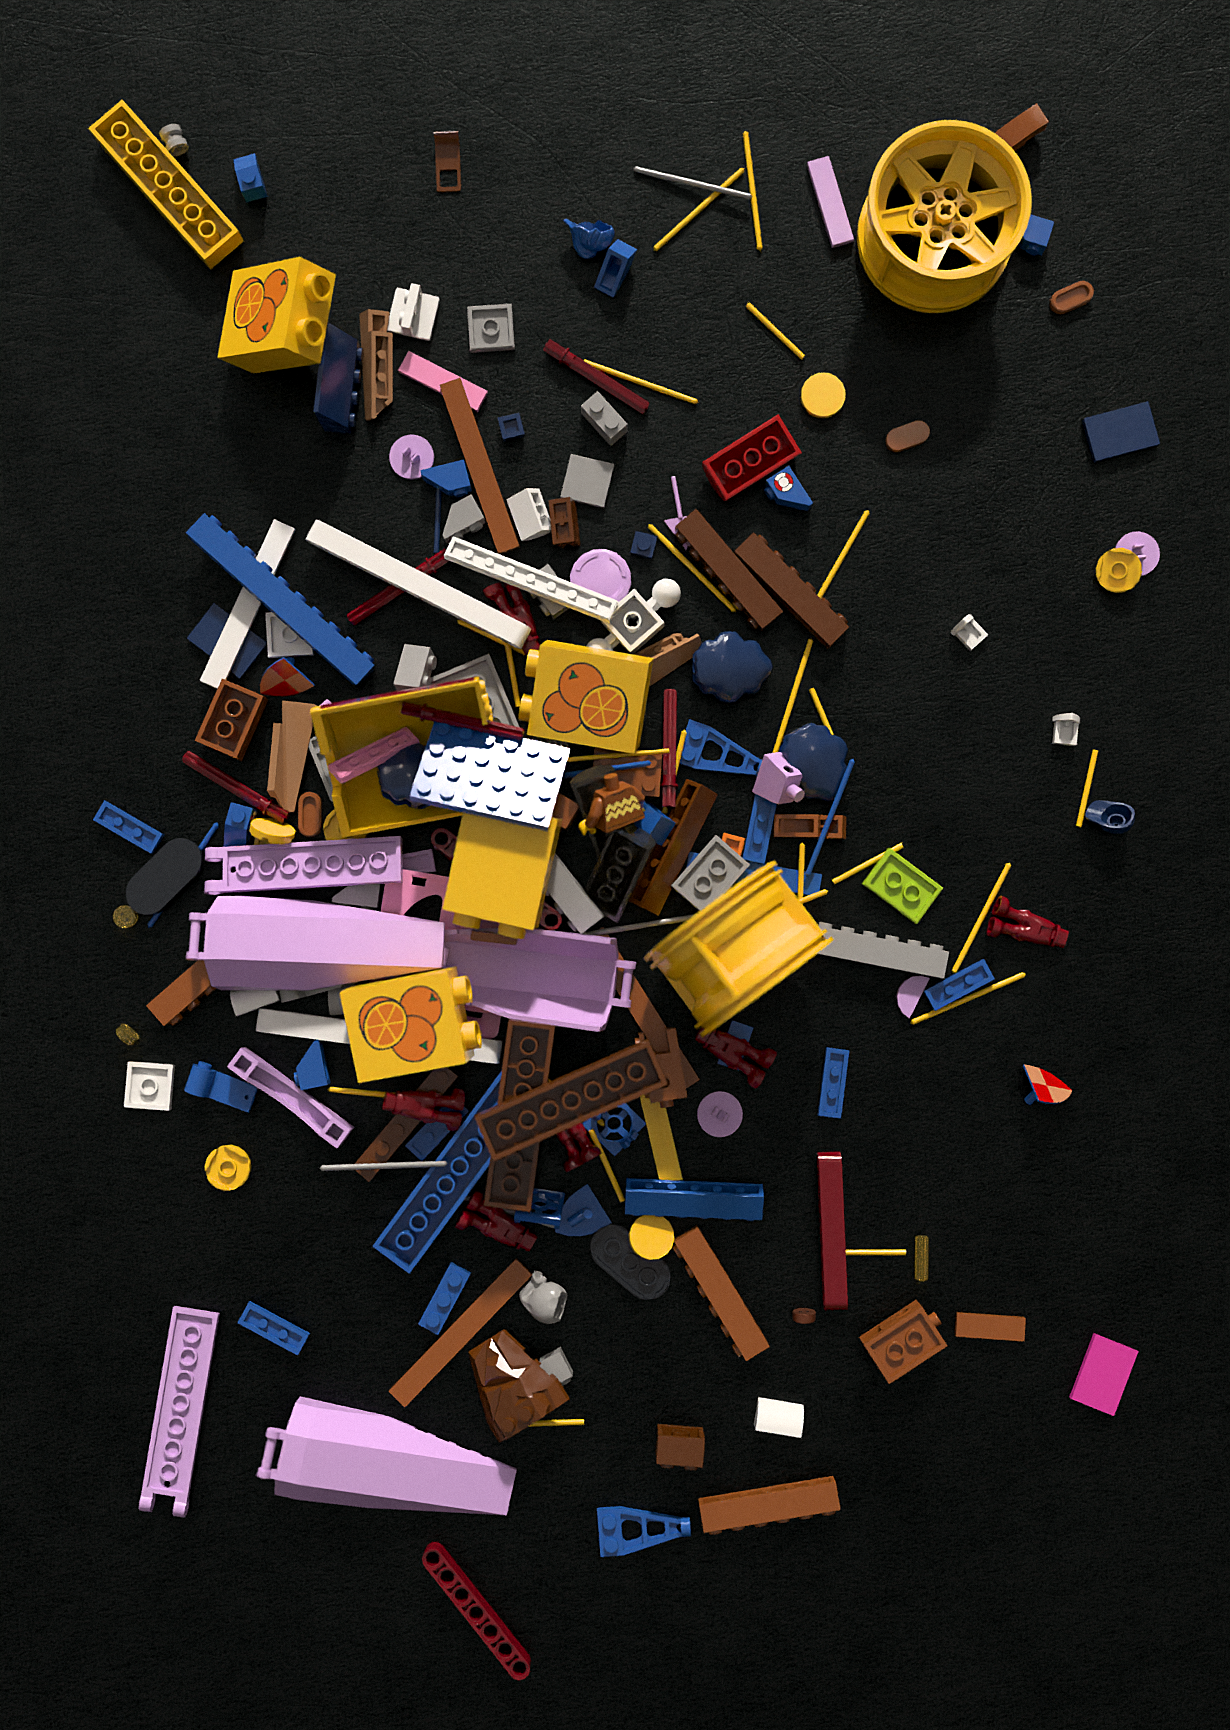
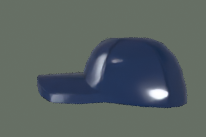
M1097 800L1090 804L1086 810L1085 818L1100 825L1108 833L1122 834L1129 831L1133 826L1135 811L1131 806L1124 803Z

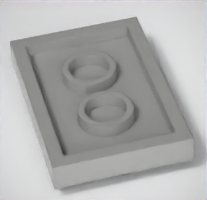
M715 835L671 887L698 911H701L726 893L750 864Z

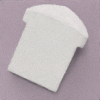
M971 614L965 616L951 631V634L953 636L956 635L969 651L988 635L973 619Z
M1073 713L1053 716L1052 744L1076 746L1080 717Z

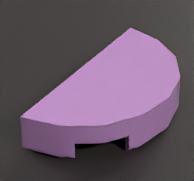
M913 976L904 980L899 986L896 994L897 1005L901 1013L906 1017H911L930 978Z

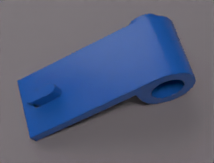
M199 1061L198 1064H193L184 1088L185 1092L199 1097H208L245 1112H250L258 1090L256 1086L211 1069V1064Z

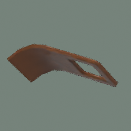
M458 131L434 132L437 192L461 191ZM457 170V186L440 187V171Z

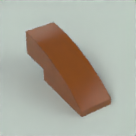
M1035 104L996 131L995 134L1016 151L1024 146L1027 140L1044 131L1049 121L1038 104Z
M774 814V837L819 839L828 815ZM834 815L825 839H846V816Z

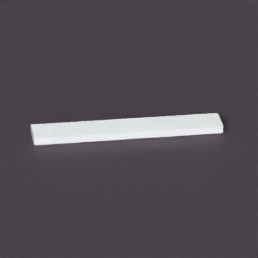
M275 519L256 557L257 561L260 563L264 561L273 569L271 573L274 576L295 532V528ZM244 587L238 596L200 679L202 683L218 689L221 679L227 680L262 604Z
M454 536L444 554V559L609 624L618 606L617 600Z

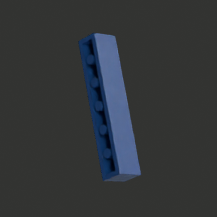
M626 1178L625 1214L634 1216L654 1215L656 1217L677 1216L679 1218L700 1217L702 1219L762 1220L763 1184Z

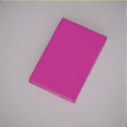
M1093 1333L1069 1397L1072 1400L1114 1416L1138 1351Z

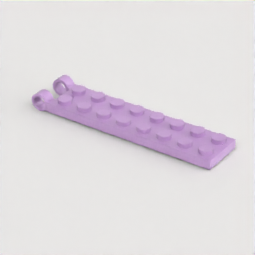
M401 836L205 848V861H223V880L205 881V894L208 895L403 882ZM236 867V871L232 873L231 869Z
M179 1306L173 1307L139 1502L140 1511L152 1512L156 1494L176 1497L173 1516L186 1517L220 1313ZM165 1481H169L171 1485L169 1487L166 1486Z

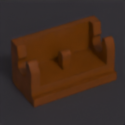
M571 497L548 500L553 545H557L560 548H565V545L580 546L576 502Z

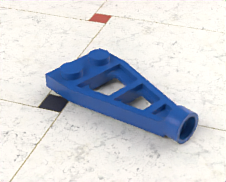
M689 719L685 730L687 735L679 764L695 770L758 776L762 759L757 758L712 727ZM708 740H712L722 747V756L717 761L704 760L701 756L704 744ZM734 751L742 755L744 758L742 766L727 765L725 763L727 753ZM755 764H759L757 771H754L753 768Z
M622 1506L597 1508L601 1557L622 1556L677 1537L691 1536L690 1517H678ZM625 1520L639 1522L642 1526L641 1536L630 1541L625 1540L622 1536V1522ZM647 1522H663L665 1532L660 1535L649 1536L647 1534ZM677 1524H681V1530L677 1529Z

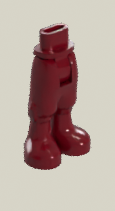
M500 582L486 587L483 590L484 595L488 599L495 601L500 612L531 628L522 646L525 656L528 655L530 649L539 650L540 644L538 639L540 638L537 635L536 626L530 612V605L523 599L521 589L503 582L514 604V607H511Z
M1000 895L996 900L992 914L1014 920L1018 925L991 917L987 926V936L996 938L1000 934H1008L1018 941H1027L1050 947L1056 945L1064 948L1069 934L1068 930L1062 929L1060 925H1055L1053 922L1035 915L1029 910L1012 908L1007 897Z
M701 1027L695 1040L700 1042L702 1047L706 1048L715 1057L726 1063L728 1068L742 1071L747 1076L748 1084L756 1089L761 1084L765 1071L745 1061L742 1056H747L760 1066L768 1069L773 1063L777 1052L771 1048L764 1050L756 1049L746 1039H740L727 1032L716 1030L717 1028L702 1038L700 1033L704 1029Z
M453 1089L450 1095H440L432 1090L428 1092H400L398 1090L395 1093L385 1092L383 1110L392 1111L393 1115L399 1114L407 1118L420 1120L425 1124L440 1122L446 1125L447 1130L457 1132L461 1124L462 1114L458 1111L444 1112L434 1108L440 1106L462 1111L465 1103L464 1090Z
M582 1123L556 1133L559 1142L566 1148L569 1158L563 1164L566 1173L602 1154L599 1147L593 1145L587 1137V1131ZM575 1140L578 1141V1143H579V1145H580V1148H581V1151H580L579 1147L577 1146V1144L575 1143Z
M477 1190L470 1196L466 1207L462 1210L455 1225V1228L459 1230H464L468 1226L476 1227L486 1237H491L509 1246H516L518 1250L521 1247L528 1252L537 1239V1235L529 1232L530 1228L525 1227L521 1223H514V1218L507 1214L503 1208L484 1206L483 1194ZM473 1211H478L486 1215L489 1218V1220L483 1219L479 1215L475 1214Z

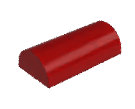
M778 414L703 461L702 466L714 490L721 499L726 501L802 452Z

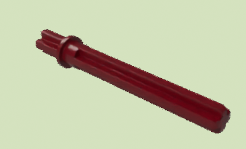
M551 339L545 344L543 351L559 360V364L563 363L641 414H644L648 409V401L571 353L569 348L565 349Z
M444 548L429 559L426 557V561L415 569L426 575H430L433 572L437 573L436 570L449 562V560L444 559L446 549ZM389 585L348 613L347 618L352 625H356L404 591Z
M674 689L664 690L663 749L669 748V753H663V773L660 788H662V807L666 808L676 807V788H678V784H676L677 691Z
M403 702L401 714L420 718L422 722L425 720L436 721L516 740H522L524 735V729L521 727L487 720V725H483L480 718L429 707L426 703L423 706Z
M187 751L183 756V763L262 811L264 816L267 814L281 824H284L286 819H288L289 812L274 804V800H268L191 751Z

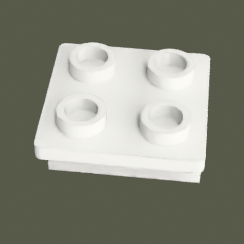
M411 283L410 290L396 288L387 331L429 341L439 305V297L423 294L420 285Z

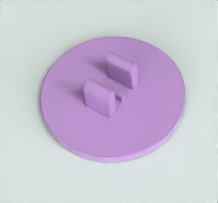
M406 435L399 438L393 444L389 459L393 470L399 476L406 479H418L422 477L420 470L432 467L434 453L431 445L424 438L417 435Z
M1128 533L1118 541L1115 547L1131 550L1138 556L1142 564L1141 576L1151 572L1158 564L1160 557L1158 544L1146 533Z
M722 1091L713 1092L704 1097L697 1111L698 1121L702 1129L715 1137H725L734 1133L740 1126L743 1116L739 1101L733 1095Z

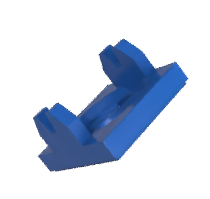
M626 1103L618 1106V1108H622L618 1114L610 1115L606 1111L582 1123L588 1131L594 1129L599 1142L614 1156L622 1148L629 1147L630 1142L636 1140L638 1132L646 1125V1122ZM627 1115L630 1116L631 1120L629 1132L623 1128L622 1121ZM603 1117L605 1119V1128L599 1132L597 1122ZM611 1117H617L620 1120V1126L617 1129L613 1130L608 1127L607 1123ZM610 1132H618L623 1138L613 1141L607 1140L605 1137Z
M534 1188L532 1208L535 1212L515 1210L514 1223L527 1221L554 1225L555 1229H560L565 1193ZM535 1202H543L546 1205L538 1206ZM547 1209L556 1210L551 1215L542 1213V1211Z

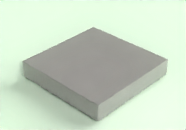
M512 304L467 307L471 353L515 350Z
M571 454L560 497H571L575 502L604 509L614 464Z

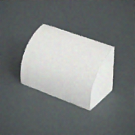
M526 488L506 499L521 541L535 539L552 532L550 517L539 489Z
M274 990L230 991L231 1002L236 1016L281 1000L279 992Z
M758 1397L754 1421L755 1430L801 1438L804 1406L802 1404Z

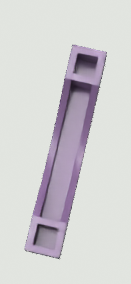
M247 1047L240 1048L227 1066L245 1081L266 1092L290 1109L318 1135L336 1148H339L355 1128L308 1092L300 1090V1086H296L293 1081Z

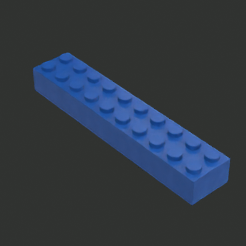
M502 1071L435 1160L446 1161L448 1164L445 1167H430L373 1245L374 1248L408 1273L412 1271L490 1164L491 1154L476 1122L475 1114L498 1104Z

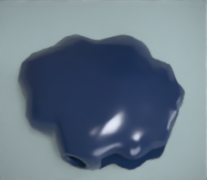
M721 632L714 640L704 641L693 654V682L699 686L702 693L713 694L720 702L724 703L737 702L743 694H756L760 690L762 683L771 675L773 669L771 660L762 652L760 644L755 640L744 641L737 632Z
M814 723L806 724L785 735L779 752L783 754L791 766L797 768L802 773L799 788L805 792L804 797L807 799H820L826 802L834 801L847 768L844 761L848 748L844 740L839 736L832 735L827 726ZM784 767V769L787 772H789V768Z
M417 743L407 746L377 766V775L383 798L390 800L396 806L406 804L413 809H425L430 806L410 801V793L426 745Z

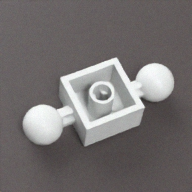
M671 579L659 580L654 585L652 597L647 602L633 589L618 603L610 624L601 621L611 634L605 639L596 638L591 640L586 647L613 651L620 643L629 654L633 655L664 627V621L658 616L656 611L660 607H672L679 601L681 595L679 585ZM631 619L634 621L635 619H637V626H628V620Z

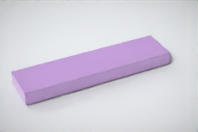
M829 156L807 162V168L831 247L834 248L852 243L854 237Z

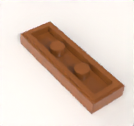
M956 1312L955 1336L1024 1341L1026 1318Z

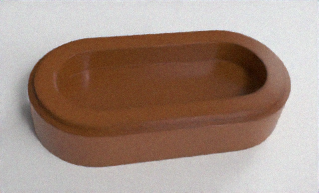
M1079 281L1056 291L1050 299L1051 310L1057 314H1065L1087 304L1093 297V287L1086 281Z
M914 421L892 429L886 437V446L893 452H901L920 445L929 437L930 429L923 421Z
M313 792L302 794L298 801V828L307 837L317 836L322 829V800Z

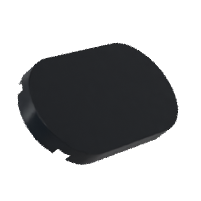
M177 838L167 842L128 882L126 899L129 906L137 913L144 915H154L162 912L201 873L203 853L200 847L193 841L184 838Z
M609 1224L597 1230L591 1239L590 1250L592 1258L598 1266L639 1299L650 1300L659 1298L666 1292L670 1284V1270L662 1258L647 1260L634 1253L629 1244V1230L622 1225Z

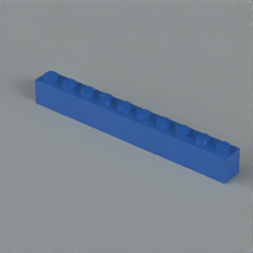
M204 513L186 532L188 538L357 688L375 669L372 663L374 659L365 651L360 653L356 649L357 644L348 636L346 638L339 634L341 630L333 622L327 623L323 620L322 617L324 615L315 606L310 608L305 603L307 600L298 591L293 593L288 588L290 584L281 576L275 577L271 573L273 569L266 562L262 561L260 563L254 558L256 554L248 546L243 548L237 543L239 539L231 531L226 533L221 528L222 524L213 515L209 518Z

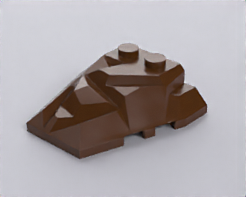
M505 1329L468 1352L486 1421L498 1442L507 1440L570 1399L558 1378L553 1374L549 1375L540 1367L542 1363L537 1359L532 1360L525 1353V1348Z

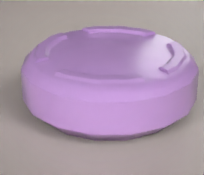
M596 549L581 555L574 563L570 574V582L617 600L619 603L629 593L631 572L626 561L617 553L606 549Z

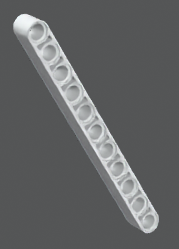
M315 520L305 539L312 545L518 649L522 648L531 631L530 627L319 520Z
M259 1008L256 1031L350 1044L345 1019ZM482 1038V1047L474 1049L475 1056L470 1060L500 1064L503 1041Z

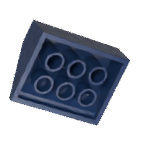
M327 322L321 362L318 369L314 413L324 431L351 434L352 427L356 425V414L353 411L354 405H358L359 394L356 392L357 383L360 384L361 370H358L359 362L363 361L364 351L357 339Z

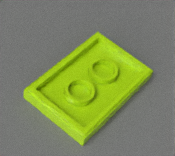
M891 848L885 851L862 883V885L915 924L920 921L943 889L942 886Z

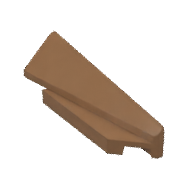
M368 309L360 313L361 348L364 351L362 368L366 420L375 419L393 401V333L387 332L389 311Z
M674 633L633 655L654 658L650 687L690 660L694 652L699 649L702 641L698 634L690 638H684L682 634Z
M282 701V724L273 723L267 791L270 797L276 798L278 806L287 812L295 811L313 728L310 711L312 707H316L315 704Z

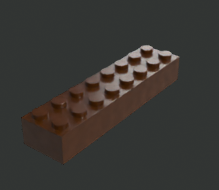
M509 1019L498 1104L548 1083L555 1025ZM540 1141L495 1161L490 1156L484 1206L531 1211Z
M644 1040L475 1114V1119L491 1157L495 1161L667 1085V1082L649 1041Z

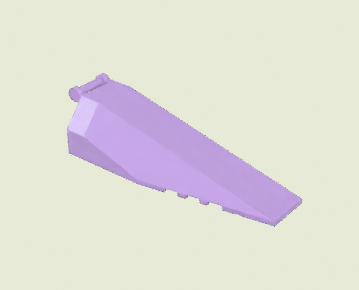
M218 896L207 913H189L191 931L189 952L186 953V959L204 961L211 986L219 990L309 991L334 987L340 984H352L359 981L376 980L383 977L405 975L407 973L413 974L443 969L444 922L314 900L247 896ZM201 922H206L204 952H198Z
M483 928L473 930H483L497 933L498 928ZM472 929L445 930L444 947L450 948L446 968L457 966L458 976L467 975L471 983L473 1001L466 1005H472L509 1019L597 1032L605 1030L613 1006L631 1007L632 1000L629 999L633 969H636V962L619 960L616 938L543 929H526L524 939H518L515 945L473 941L470 939ZM618 967L624 968L621 999L614 998ZM407 973V974H405V975H400V976L411 975L412 973ZM389 976V977H384V978L390 979V978H395V977H400V976Z
M299 1397L294 1405L286 1430L267 1428V1443L262 1465L258 1468L257 1476L265 1479H275V1495L297 1500L365 1508L507 1515L517 1468L490 1457H484L475 1451L459 1447L453 1442H447L437 1438L436 1435L415 1429L414 1426L392 1417ZM277 1439H282L283 1445L277 1469H272L270 1467Z

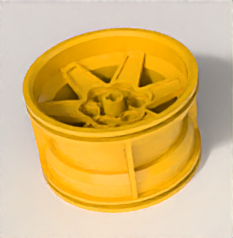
M934 121L913 128L899 137L882 155L876 166L868 196L858 221V253L864 270L873 284L895 303L911 310L926 313H943L958 310L984 296L1000 278L1010 255L1016 249L1028 225L1031 212V188L1021 160L1014 150L998 135L982 126L966 121ZM926 169L945 170L940 182H936ZM970 179L984 191L969 193L967 189ZM899 183L908 192L914 204L886 210L887 198ZM950 195L954 200H947L944 196ZM927 199L932 204L926 205L922 202V200ZM959 212H966L969 217H962ZM991 216H998V232L994 246L974 223ZM916 220H920V221H922L925 225H924V226H918V225L915 223V221H916ZM952 233H959L962 238H955ZM911 234L914 237H921L917 263L908 258L898 248L891 236ZM930 237H936L940 242L934 243ZM948 247L954 250L958 249L972 263L959 269L937 270Z
M775 861L763 866L721 895L666 937L644 957L646 962L651 960L654 962L650 968L653 970L658 967L689 1007L692 1015L698 1021V1024L694 1027L697 1029L701 1026L704 1029L700 1033L702 1038L834 940L832 936L828 939L824 937V934L828 932L827 929L822 931L782 879L783 871L780 869L775 872L774 869L778 865Z

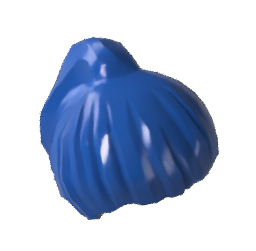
M564 219V223L571 231L573 246L578 255L584 259H591L596 256L597 252L606 249L615 236L613 227L600 220L595 224L590 222L576 224L568 219Z

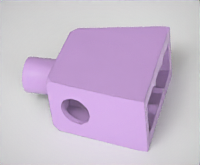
M781 752L764 754L752 792L776 804L793 801L799 802L805 794L799 788L802 773L797 768L791 766ZM784 767L789 768V772H787L784 769Z

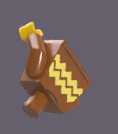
M616 773L607 774L604 776L606 787L595 791L589 815L586 820L579 823L578 828L583 836H585L587 831L594 834L596 832L595 827L608 833L644 819L643 812H645L643 805L645 796L635 786L623 781L619 782Z

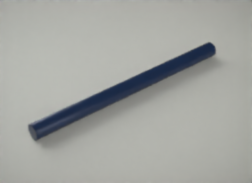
M436 488L434 553L439 552L442 491Z

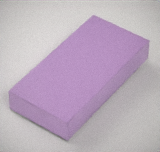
M433 849L403 854V869L424 873L436 872Z

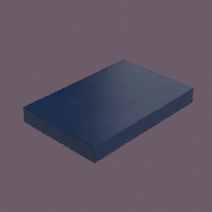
M1148 402L1098 414L1082 420L1094 463L1156 447L1160 444Z
M213 603L187 639L211 656L230 615ZM249 630L231 669V672L240 679L244 677L267 647V643L251 630Z

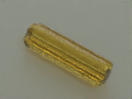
M925 1235L915 1237V1279L918 1281L928 1280L929 1239Z

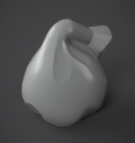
M534 1271L531 1281L520 1291L521 1303L539 1322L545 1324L558 1322L561 1320L564 1312L567 1293L559 1284L547 1282V1278L543 1276L542 1272Z

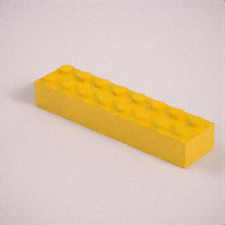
M123 100L88 128L95 140L210 270L244 241L237 228Z

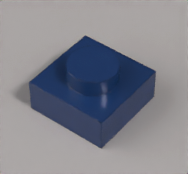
M519 413L498 418L503 442L525 437Z
M636 531L630 554L652 560L657 536Z

